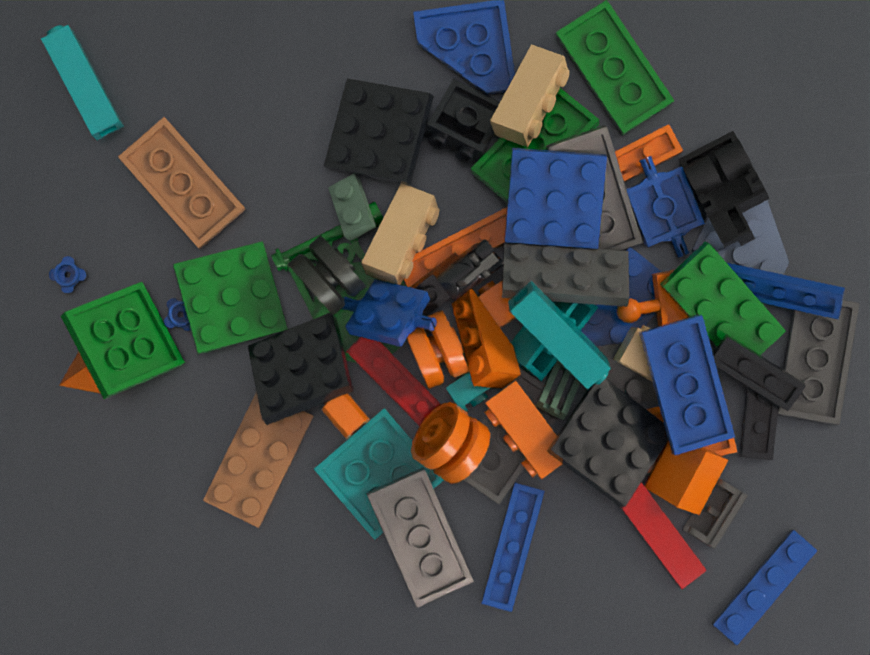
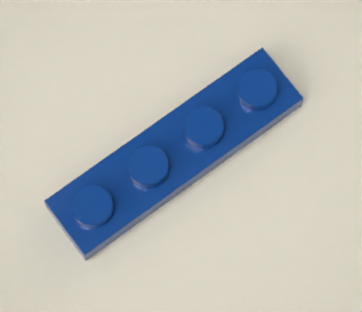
M727 263L761 303L839 320L845 291L844 287Z
M514 483L481 604L512 612L545 491Z
M791 530L715 619L712 625L735 645H738L818 550L795 530Z

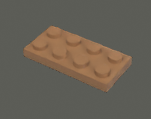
M165 117L118 156L199 250L246 210Z
M256 392L203 501L260 528L314 416L302 411L266 425L261 418Z

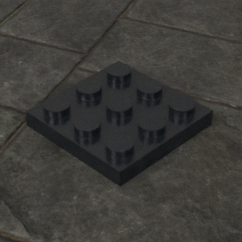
M347 78L324 167L330 170L355 173L356 175L411 185L434 96L427 92Z
M331 312L248 345L261 418L266 425L353 391L337 318Z
M605 379L598 385L593 384L587 390L547 452L622 508L628 504L668 442L664 423L609 380Z

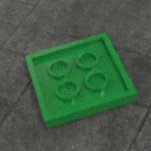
M263 241L173 264L172 267L197 355L288 330Z
M143 282L68 310L60 316L103 399L174 370L185 363Z

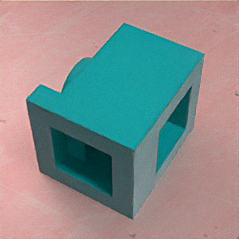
M469 372L446 387V391L456 405L468 412L466 405L470 403L472 407H475L486 400L488 396L485 392L490 390L491 387L473 386Z

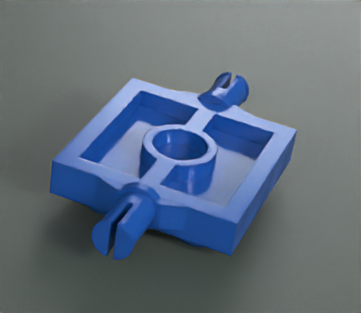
M648 156L639 160L646 178L639 184L626 190L646 247L662 241H672L677 258L690 253L683 236L691 229L705 223L683 167L680 166L668 172L657 173L651 158L652 156Z
M374 279L362 299L343 298L345 306L341 309L354 312L345 326L351 335L402 347L408 335L416 328L434 331V327L436 328L437 325L436 318L423 316V310L430 301L427 291Z

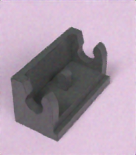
M718 479L700 515L692 513L682 530L708 547L715 549L748 495L724 480Z

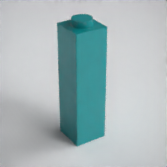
M58 25L48 30L47 36L41 38L91 135L98 141L124 127L74 31L69 25L64 27L63 25Z
M532 281L508 301L510 312L587 390L593 384L598 385L606 379L611 369L608 358Z

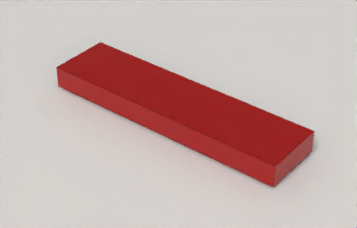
M360 337L346 351L419 427L424 419L441 405L381 342Z
M641 482L626 507L621 509L677 585L683 589L707 570Z

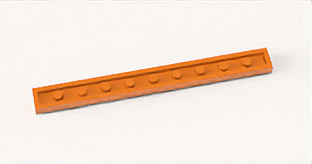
M668 124L615 151L625 183L644 173L639 160L652 156L651 158L656 167L681 154L683 149ZM507 207L416 253L412 260V272L407 279H403L406 286L411 287L456 252L460 256L471 246L480 243L484 239L488 241L493 249L504 245Z

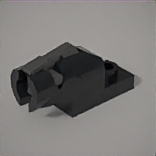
M486 239L474 244L460 256L456 252L410 287L427 291L430 301L423 310L426 316L448 299L457 300L504 265V262L493 252L494 249Z

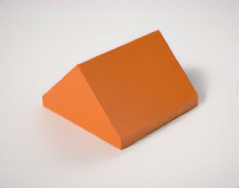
M668 440L644 486L675 507L700 515L728 459L704 447L673 455Z

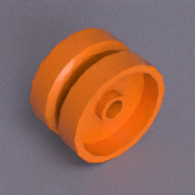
M443 310L428 315V317H433L437 320L436 328L434 327V331H430L431 336L427 337L424 329L418 327L406 338L428 389L443 384L444 375L439 365L443 362L448 373L453 378L469 372L463 356L462 345Z
M452 402L443 403L435 408L418 428L412 441L411 454L414 460L428 469H433L434 474L450 484L459 483L467 478L484 458L490 443V431L479 420L469 417L468 413Z

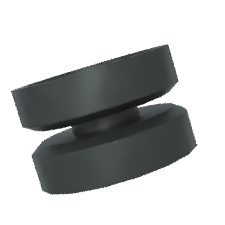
M320 235L309 245L310 252L319 261L316 266L302 254L297 255L288 265L331 314L334 315L345 306L343 297L335 289L338 285L348 295L353 297L363 290L366 285L355 274V268L337 248L333 249Z

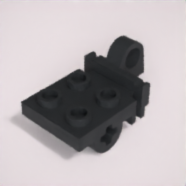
M731 131L678 159L724 248L737 241L742 246L755 239L742 213L769 199L763 183L753 168L745 149L734 131Z

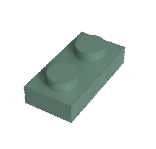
M355 173L328 187L344 237L351 241L376 228L361 180Z

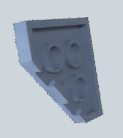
M768 200L742 213L755 237L754 240L742 246L737 241L724 248L711 221L707 217L691 251L694 252L706 241L711 244L726 263L784 275L789 260Z

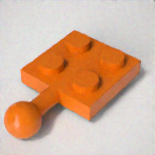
M674 270L652 274L655 299L638 302L635 299L629 298L628 307L617 306L619 319L625 323H633L642 314L657 312L659 327L689 318L660 285Z

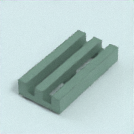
M559 360L549 372L536 407L564 420L569 412L580 381L574 376L561 410L557 409L569 376H574ZM560 369L564 372L549 405L545 402Z

